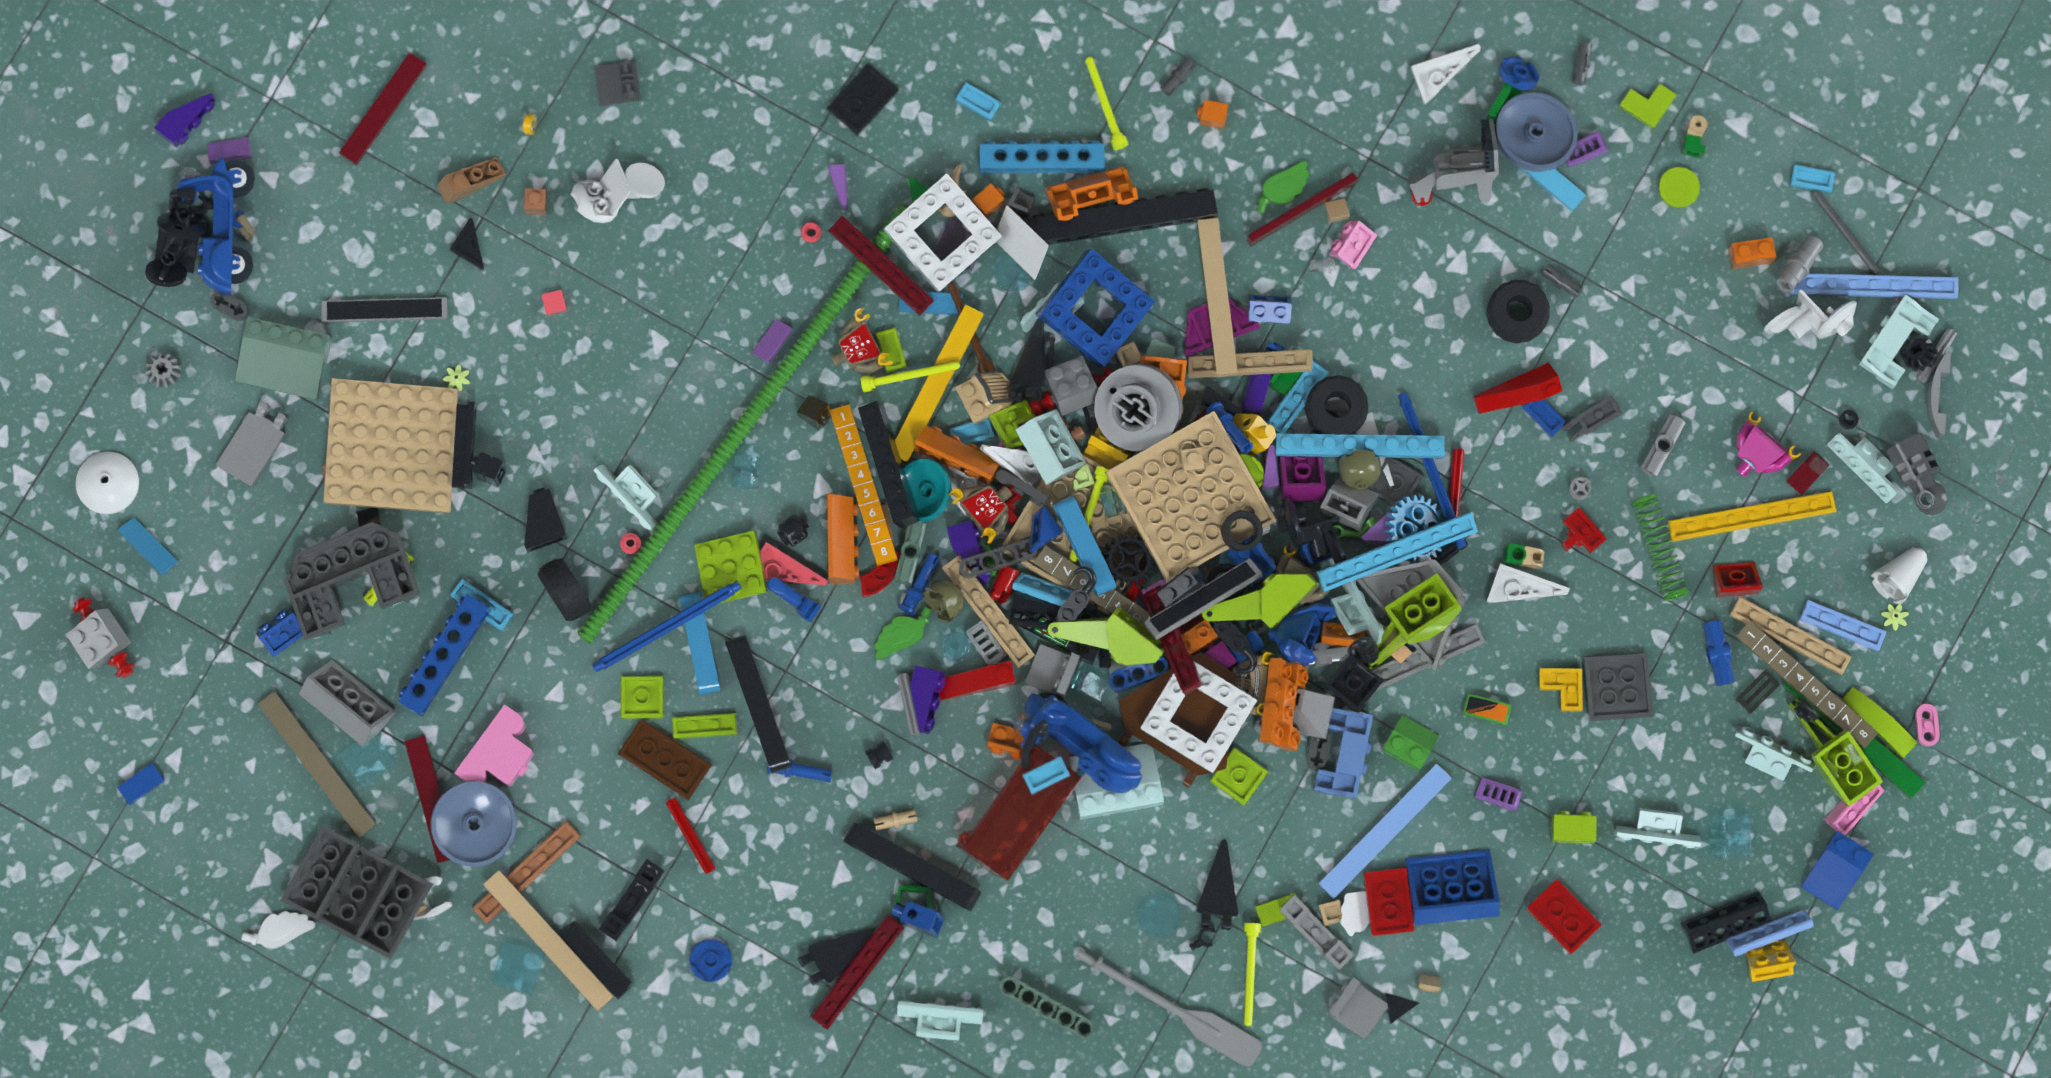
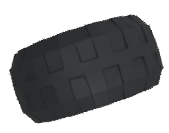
M1516 279L1503 283L1493 292L1488 301L1487 318L1489 326L1497 336L1507 342L1520 344L1531 341L1542 333L1549 320L1550 305L1544 291L1536 284L1527 280ZM1512 302H1521L1528 307L1530 317L1524 321H1515L1507 314L1506 306Z
M1341 375L1325 377L1313 386L1307 396L1305 411L1308 422L1318 434L1354 435L1363 426L1367 418L1368 398L1359 383H1356L1349 377ZM1333 397L1341 398L1347 402L1349 413L1343 417H1333L1327 413L1324 405L1325 402Z
M555 558L540 568L537 575L566 621H574L589 612L591 603L563 559Z

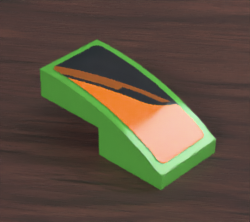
M1468 694L1463 715L1507 726L1512 705Z

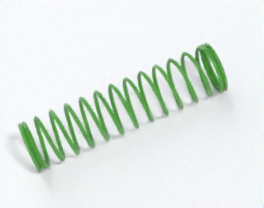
M1650 494L1632 501L1633 507L1640 508L1636 511V515H1644L1638 519V522L1646 523L1641 527L1642 531H1648L1643 537L1650 539L1645 545L1654 546L1648 553L1656 554L1651 558V561L1658 562L1653 568L1656 570L1662 569L1656 576L1665 577L1658 584L1667 585L1662 588L1661 592L1669 593L1663 599L1664 601H1670L1689 594V589L1686 586L1675 590L1663 591L1671 585L1685 581V578L1674 582L1661 583L1663 580L1680 574L1683 571L1658 575L1669 568L1680 565V563L1655 568L1667 560L1678 557V555L1653 560L1665 552L1674 550L1675 547L1663 551L1650 552L1663 544L1673 541L1671 539L1662 543L1648 544L1656 538L1670 534V532H1666L1656 536L1645 537L1650 532L1667 526V524L1655 528L1642 529L1652 522L1665 518L1662 516L1653 520L1640 521L1650 514L1662 511V509H1657L1652 512L1638 513L1640 510L1660 502L1656 501L1646 504L1658 498V494Z

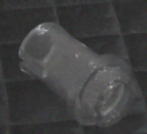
M1330 257L1318 260L1309 259L1310 273L1324 271L1331 273V271H1335V259H1330Z

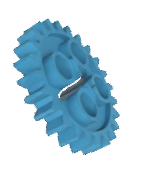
M1423 495L1403 497L1402 500L1395 502V506L1390 507L1393 513L1386 514L1390 518V521L1384 522V524L1389 526V529L1384 532L1390 534L1386 541L1393 542L1426 529L1428 526L1431 527L1445 521V517L1440 518L1439 516L1442 510L1436 511L1437 503L1430 504L1431 499H1424ZM1438 547L1410 558L1408 561L1410 563H1419V558L1430 556L1431 558H1436V553L1442 552V550Z

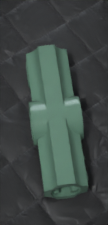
M919 521L908 525L901 548V555L894 579L895 582L903 585H912L927 524ZM909 548L916 551V554L912 557L905 554V551Z

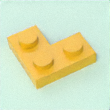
M1539 669V690L1560 691L1561 712L1583 711L1582 669Z

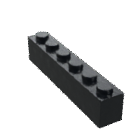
M878 401L859 407V414L893 523L899 528H903L919 522L920 520L885 407Z

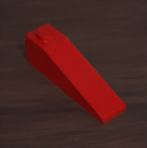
M1548 362L1473 396L1477 412L1482 414L1544 400L1563 390L1559 375Z
M1012 662L994 664L945 677V686L941 689L939 698L940 701L1015 686L1016 681Z

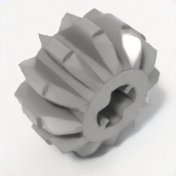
M158 353L157 360L152 356L153 364L146 363V367L150 369L145 372V375L150 377L148 381L151 384L155 383L157 388H160L162 383L165 389L169 386L168 382L175 385L174 378L181 377L177 373L181 370V366L176 365L178 360L176 358L171 359L169 353L165 357H163L162 353ZM163 367H165L167 369V372H163V374H161L159 370L161 368L164 370Z

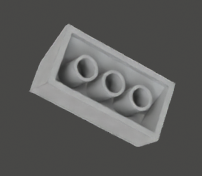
M333 660L309 675L299 693L300 696L362 746L374 739L396 712Z

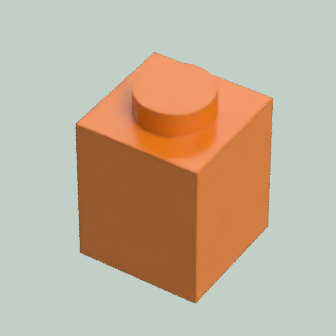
M1204 99L1203 106L1199 105L1197 117L1200 118V125L1224 129L1229 104Z
M989 184L972 199V202L988 218L1005 204V194L998 186L994 187L992 184Z

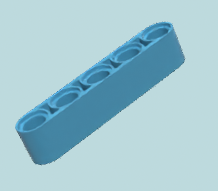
M1072 495L1054 503L1053 507L1081 567H1089L1095 572L1096 584L1092 589L1094 594L1098 597L1115 589L1116 583L1074 496ZM1084 572L1087 579L1089 580V575L1086 572Z
M700 591L679 595L682 611L702 600ZM703 612L685 623L700 695L721 691L705 613Z

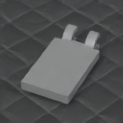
M262 401L255 415L250 412L248 413L216 464L217 467L252 488L286 434L281 430L289 420L280 412L276 416L274 423L265 418L271 408Z

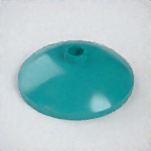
M918 459L909 463L904 468V472L920 522L934 520L944 512L950 501L951 495L948 496L952 490L950 477L945 468L936 461Z

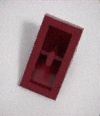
M1814 451L1786 483L1802 496L1828 468L1829 464Z

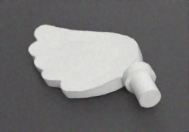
M287 911L280 913L278 916L270 914L262 923L259 933L250 934L243 932L242 940L251 942V945L261 944L267 949H276L314 929L315 923L308 921L306 914L299 915L296 912L289 913Z

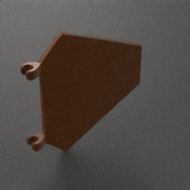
M1201 652L1192 656L1194 662L1235 686L1236 674ZM1171 669L1119 700L1125 731L1118 743L1126 746L1132 735L1189 770L1190 772L1184 779L1183 785L1190 787L1198 775L1211 772L1140 729L1174 674ZM1195 689L1184 697L1170 722L1197 737L1202 742L1207 743L1228 707L1201 690ZM1228 750L1214 772L1227 768Z

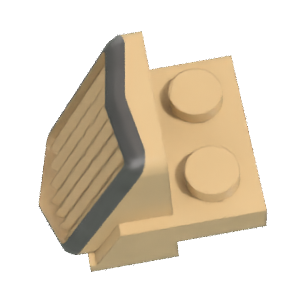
M984 371L971 376V379L955 387L975 425L989 418L990 414L1011 406L1015 398L1008 397L1011 388L1009 386L1010 380L1001 372Z

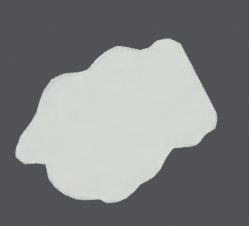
M1366 891L1348 893L1344 897V904L1341 907V925L1346 929L1349 936H1353L1355 932L1363 931L1370 923Z

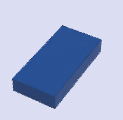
M1545 400L1527 403L1522 407L1551 438L1567 423Z
M151 763L117 788L127 803L132 805L165 780L154 764Z

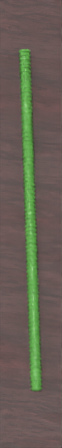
M898 205V210L893 211L894 215H890V220L886 221V225H883L882 229L898 217L907 207ZM879 230V235H875V240L871 242L885 254L887 252L886 248L889 249L890 243L894 242L883 230ZM856 261L855 266L851 267L852 271H848V276H845L843 278L844 281L839 283L840 287H836V292H833L832 297L828 298V302L824 303L825 307L820 308L821 312H817V317L812 319L813 323H809V328H805V333L801 334V339H797L798 343L793 344L794 348H790V353L786 354V358L781 360L782 364H778V369H775L774 374L770 375V380L767 379V384L763 385V389L758 391L759 394L754 396L755 400L750 401L751 405H747V410L742 412L743 416H739V421H735V426L731 427V432H727L728 436L723 437L724 441L720 442V446L715 448L716 451L711 453L712 457H708V462L704 463V467L699 469L700 473H696V478H693L692 483L688 484V489H684L685 493L680 494L681 498L676 500V505H672L673 509L668 510L669 514L665 515V519L660 521L661 525L656 526V531L653 530V535L648 537L649 541L644 542L645 546H641V551H638L636 553L637 556L632 558L633 562H629L630 566L625 568L624 573H621V578H617L618 582L614 583V587L609 589V594H605L606 598L601 599L602 603L597 605V610H593V615H589L590 619L586 620V624L581 626L582 630L577 631L578 635L586 642H594L593 638H597V633H600L601 628L606 626L605 622H609L608 618L613 616L614 611H617V606H621L620 602L624 601V597L629 595V590H633L632 586L637 585L636 581L641 579V574H645V569H649L648 565H652V560L657 558L656 554L661 553L660 549H664V544L669 542L668 538L673 537L671 534L676 533V528H679L680 523L684 522V517H688L687 513L692 511L691 508L696 506V501H700L699 497H703V492L707 491V487L712 485L711 481H715V476H718L720 474L719 471L724 469L723 465H727V460H730L731 455L735 454V449H739L738 445H742V440L746 439V435L751 433L750 429L755 428V423L758 424V419L763 417L762 413H766V408H770V403L774 402V397H778L777 393L782 392L781 388H785V383L789 382V378L794 376L793 372H797V367H800L801 362L805 361V356H809L808 352L813 350L812 347L816 346V342L821 340L820 336H824V331H827L829 329L828 326L832 325V320H836L835 316L839 315V311L844 309L843 306L848 304L847 300L852 299L851 295H855V290L860 288L859 284H863V279H867V274H870L871 271L860 261Z

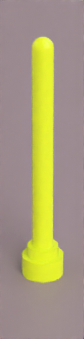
M1087 57L1085 62L1112 133L1110 143L1113 150L1123 149L1129 145L1127 138L1119 131L1092 57Z
M954 361L876 378L865 375L861 376V386L864 393L870 392L879 385L957 370L960 368V363Z
M1096 466L1094 472L1096 482L1084 513L1088 526L1090 525L1103 485L1108 480L1105 472L1109 469L1101 466ZM1072 548L1069 561L1076 563L1077 556Z
M1244 923V932H1246L1248 937L1244 1024L1246 1026H1251L1253 1019L1256 937H1259V933H1261V924Z

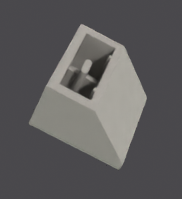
M1340 477L1329 489L1320 508L1323 515L1330 518L1339 516L1340 520L1338 522L1360 531L1378 497V493L1367 488L1363 490L1352 488L1346 485Z

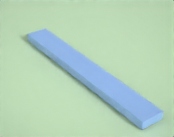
M1809 273L1792 292H1789V295H1798L1799 290L1802 289L1806 295L1903 298L1907 295L1910 298L1958 299V277Z
M1436 764L1318 885L1334 899L1452 778Z

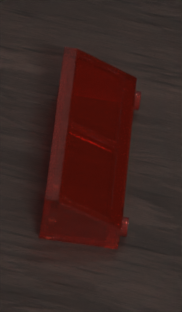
M1034 747L1030 751L1029 768L1022 769L1021 763L974 829L962 832L956 844L958 849L992 875L1006 881L1011 878L1081 779L1079 774L1066 766L1070 773L1069 777L1032 795L1022 775L1055 759V757L1042 748ZM1021 749L1020 752H1019V755H1020L1019 760H1020V761H1021L1022 749Z

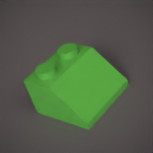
M1402 715L1381 752L1419 772L1439 735Z

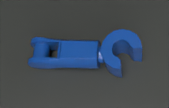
M772 578L767 582V587L770 591L780 596V598L794 608L798 606L796 612L808 622L813 620L822 607L806 597L802 599L803 596L778 578Z

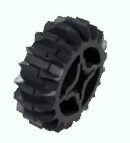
M1126 532L1125 539L1119 533V541L1112 537L1110 541L1113 546L1106 543L1105 548L1109 551H1102V556L1107 557L1104 560L1114 577L1115 583L1118 580L1121 581L1120 588L1124 587V583H1128V589H1132L1133 582L1139 588V580L1146 584L1148 580L1145 575L1152 578L1153 573L1149 570H1156L1157 566L1151 564L1155 563V560L1151 557V553L1144 544L1143 539L1137 540L1138 533H1135L1134 537L1130 538V532ZM1122 545H1134L1139 549L1130 552L1125 547L1123 548ZM1117 550L1121 562L1114 568L1112 554ZM1144 553L1146 567L1141 571L1137 559ZM1124 556L1127 557V558H1131V557L1133 558V557H1134V559H1133V561H1132V563H1134V565H1133V564L1131 565V563H1127V564L1125 563V564L1123 565V563H1124L1125 560H1126V558H1124ZM1128 569L1133 574L1135 573L1136 576L1127 577L1119 572Z

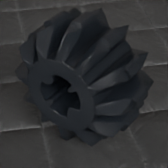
M1915 336L1912 342L1907 340L1908 346H1902L1903 353L1901 354L1906 367L1912 368L1915 372L1919 368L1924 372L1926 366L1932 368L1931 362L1937 361L1935 355L1938 354L1933 341L1928 340L1924 336L1920 339Z

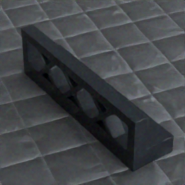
M468 401V405H456L452 488L472 489L473 468L470 466L475 451L477 405L471 401Z
M1014 592L1009 624L1048 630V626L1053 621L1058 620L1057 614L1061 606L1026 593ZM1088 603L1081 613L1089 612L1096 616L1097 605ZM1015 613L1024 614L1026 618L1021 619L1014 616ZM1043 617L1046 618L1047 621L1040 622L1036 618Z
M1757 891L1680 924L1683 932L1688 937L1691 951L1694 954L1724 942L1727 938L1769 923L1771 918L1766 901ZM1763 911L1764 917L1758 920L1753 919L1756 913ZM1737 921H1744L1741 927H1733ZM1720 928L1725 929L1721 935H1714L1716 930ZM1701 936L1705 937L1702 943L1695 945L1694 939Z
M573 921L570 924L571 927L560 938L619 1000L634 986L633 983L583 929Z

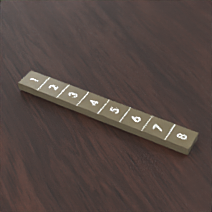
M1046 545L1034 562L1036 566L1074 590L1088 582L1084 572H1080L1077 575L1074 574V571L1079 568L1077 565ZM1114 589L1098 597L1094 594L1093 590L1091 592L1090 601L1111 614L1120 606L1143 625L1146 620L1151 618L1148 611Z
M1751 621L1737 634L1736 638L1839 729L1849 731L1862 749H1865L1878 734L1875 729Z

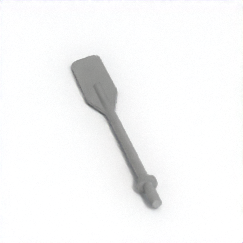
M1080 949L1075 957L1094 967L1092 970L1094 973L1097 970L1105 973L1181 1017L1196 1039L1245 1067L1251 1066L1261 1052L1262 1044L1258 1039L1215 1014L1184 1010L1102 962L1103 957L1100 956L1097 960Z

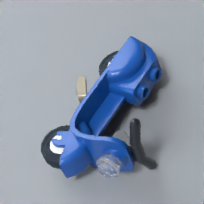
M221 157L215 163L211 176L200 177V172L191 167L184 168L183 171L179 172L181 179L177 189H172L170 192L168 209L170 212L175 211L178 202H184L187 205L193 204L197 200V192H213V238L203 237V242H199L198 255H202V263H198V275H202V281L212 290L231 296V284H238L247 280L252 274L253 260L250 254L241 247L232 246L233 225L239 229L248 242L253 240L252 234L254 233V228L245 217L244 212L237 211L233 214V197L238 198L248 194L254 186L255 176L252 168L244 161L232 160L225 163L224 157Z
M1044 692L1037 695L1032 693L1025 704V713L1019 714L1013 722L1015 724L1014 730L1020 731L1021 736L1024 737L1020 745L1022 747V769L1029 768L1030 751L1034 747L1040 748L1047 735L1079 758L1078 766L1080 769L1087 773L1104 790L1112 793H1127L1137 788L1142 779V774L1139 772L1141 762L1101 730L1110 731L1112 726L1109 723L1096 719L1088 720L1076 709L1069 706L1063 698L1055 694Z

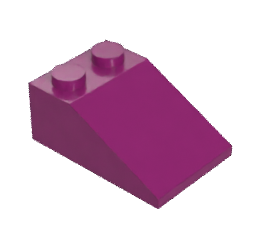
M1279 456L1282 502L1285 497H1288L1292 502L1324 501L1326 484L1323 458Z

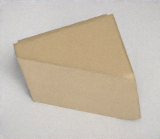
M1345 198L1324 203L1329 223L1349 219L1350 213Z
M1427 974L1419 975L1418 990L1434 993L1440 991V977Z

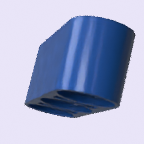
M1163 657L1156 661V663L1159 662L1164 666V670L1161 672L1154 671L1152 666L1155 663L1131 665L1116 670L1110 675L1109 686L1115 692H1122L1151 682L1167 672L1168 662ZM1137 669L1142 670L1144 677L1141 679L1134 678L1133 671ZM1120 676L1124 679L1125 683L1122 686H1116L1113 683V679Z

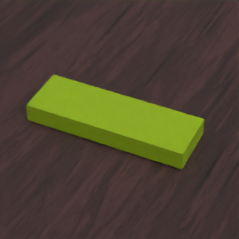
M736 713L672 717L673 739L737 735Z

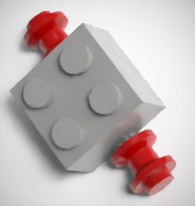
M1083 356L1045 370V379L1052 395L1050 396L1049 392L1045 391L1041 401L1029 402L1034 414L1038 413L1040 416L1045 409L1055 410L1054 404L1056 403L1061 416L1094 404L1100 385L1114 370H1109L1106 367L1104 368V373L1098 375L1094 372L1091 375Z
M82 597L74 603L75 607L72 610L74 613L79 612L82 618L80 623L69 631L66 636L88 669L102 667L108 662L109 666L116 667L117 672L115 675L117 678H127L134 672L132 669H134L135 665L126 661L125 658L128 655L126 652H119L131 643L108 608L93 610L90 606L92 603L90 598L85 599V597Z

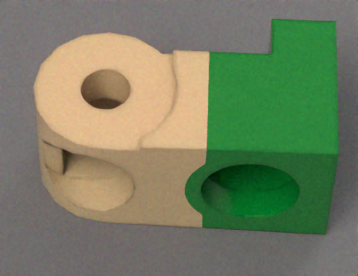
M1697 115L1690 120L1681 154L1702 159L1706 146L1701 145V139L1708 126V122L1703 116Z
M1508 543L1504 546L1502 564L1541 569L1543 567L1545 551Z

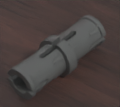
M1587 42L1579 43L1578 56L1574 61L1575 72L1572 83L1575 85H1585L1587 70L1591 65L1589 60L1593 45Z
M1186 57L1180 66L1171 72V76L1160 87L1161 91L1167 96H1171L1174 90L1186 81L1185 78L1197 66L1195 62Z
M1550 264L1547 265L1546 270L1552 274L1545 270L1541 274L1556 284L1558 289L1562 288L1575 299L1579 294L1573 288L1579 293L1583 290V287L1570 280L1567 274L1563 275Z

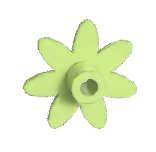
M457 365L455 371L447 368L450 376L444 377L443 380L450 382L448 388H454L456 385L458 391H462V384H470L469 380L464 378L469 374L468 370L461 372L460 365Z
M1888 604L1889 612L1881 613L1883 617L1888 618L1884 626L1892 624L1893 629L1896 631L1898 623L1903 626L1907 625L1906 621L1902 618L1908 616L1909 613L1901 612V604L1895 609L1891 604Z

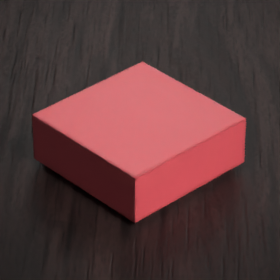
M562 290L541 294L547 316L567 311Z

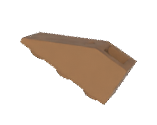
M495 157L445 175L437 188L446 204L465 198L506 176V173L498 158Z

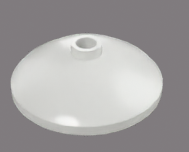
M101 452L91 456L81 465L76 476V491L80 500L87 508L100 514H114L124 510L134 501L139 490V475L135 466L128 458L115 452ZM108 477L109 480L107 483H102V478Z

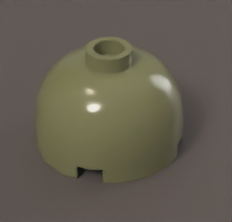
M1355 450L1352 451V455L1346 457L1345 454L1339 460L1340 476L1344 483L1352 488L1366 489L1375 484L1380 476L1379 456L1378 458L1375 457V453L1372 451Z
M941 580L925 587V590H927L923 593L929 609L932 610V613L936 611L940 615L937 618L941 622L949 623L961 613L964 603L963 591L958 585Z

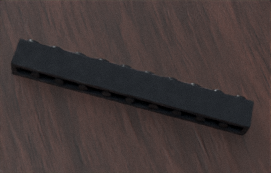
M1202 188L1198 189L1196 193L1190 194L1187 191H1183L1171 197H1168V195H1158L1155 199L1151 200L1139 198L1135 202L1126 205L1116 202L1113 206L1099 204L1094 206L1093 209L1087 210L1085 207L1078 208V215L1067 221L1058 220L1054 213L1048 216L1036 214L1029 219L1020 218L1048 245L1193 223L1197 222V220L1217 218L1218 211L1214 190Z

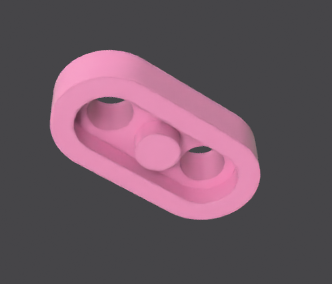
M1923 704L1915 712L1917 739L1921 745L1931 747L1940 738L1938 713L1934 706ZM1923 712H1927L1929 714L1928 719H1924L1922 717ZM1925 733H1929L1931 735L1930 740L1925 739Z

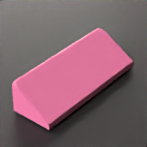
M1878 785L1850 807L1841 800L1824 821L1836 832L1839 831L1846 836L1885 790Z

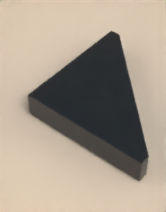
M469 218L449 250L483 271L484 265L474 221Z

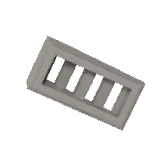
M982 620L965 632L966 637L988 666L997 664L1007 656ZM982 629L983 633L974 638L973 635ZM987 636L989 639L979 646L978 642ZM992 643L994 646L984 653L983 649ZM997 650L999 653L989 660L988 656Z

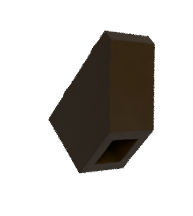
M808 395L797 411L798 417L817 430L820 426L824 427L831 418L829 416V404Z

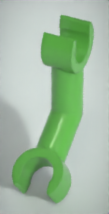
M1371 516L1363 524L1360 531L1343 529L1339 525L1333 527L1339 528L1341 534L1336 536L1337 539L1344 537L1359 540L1377 521Z

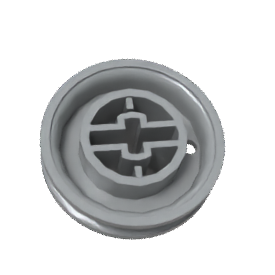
M1132 364L1114 371L1102 382L1095 397L1094 411L1101 432L1111 443L1129 451H1144L1175 433L1181 421L1183 404L1176 383L1167 373L1152 365ZM1112 387L1117 390L1114 394L1110 391ZM1133 404H1140V407L1138 408L1140 413L1135 414L1133 412V410L1136 408L1135 406H1133ZM1135 421L1139 423L1138 425H1131V424H1130V423H1133V422H1135Z

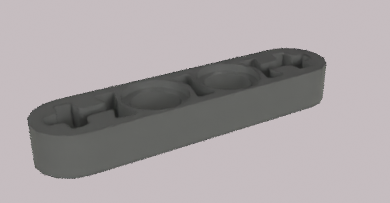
M1030 539L1022 540L962 560L959 566V573L964 578H974L1031 560L1036 556L1038 550L1031 552V554H1028L1027 551L1020 554L1022 558H1018V551L1024 550L1025 545L1030 547ZM1004 551H1012L1014 559L1006 561L1002 555ZM985 557L993 558L994 565L992 567L984 566L983 559ZM976 560H979L981 571L978 570V567L973 568L972 573L963 570L967 563L969 566H974L977 564Z

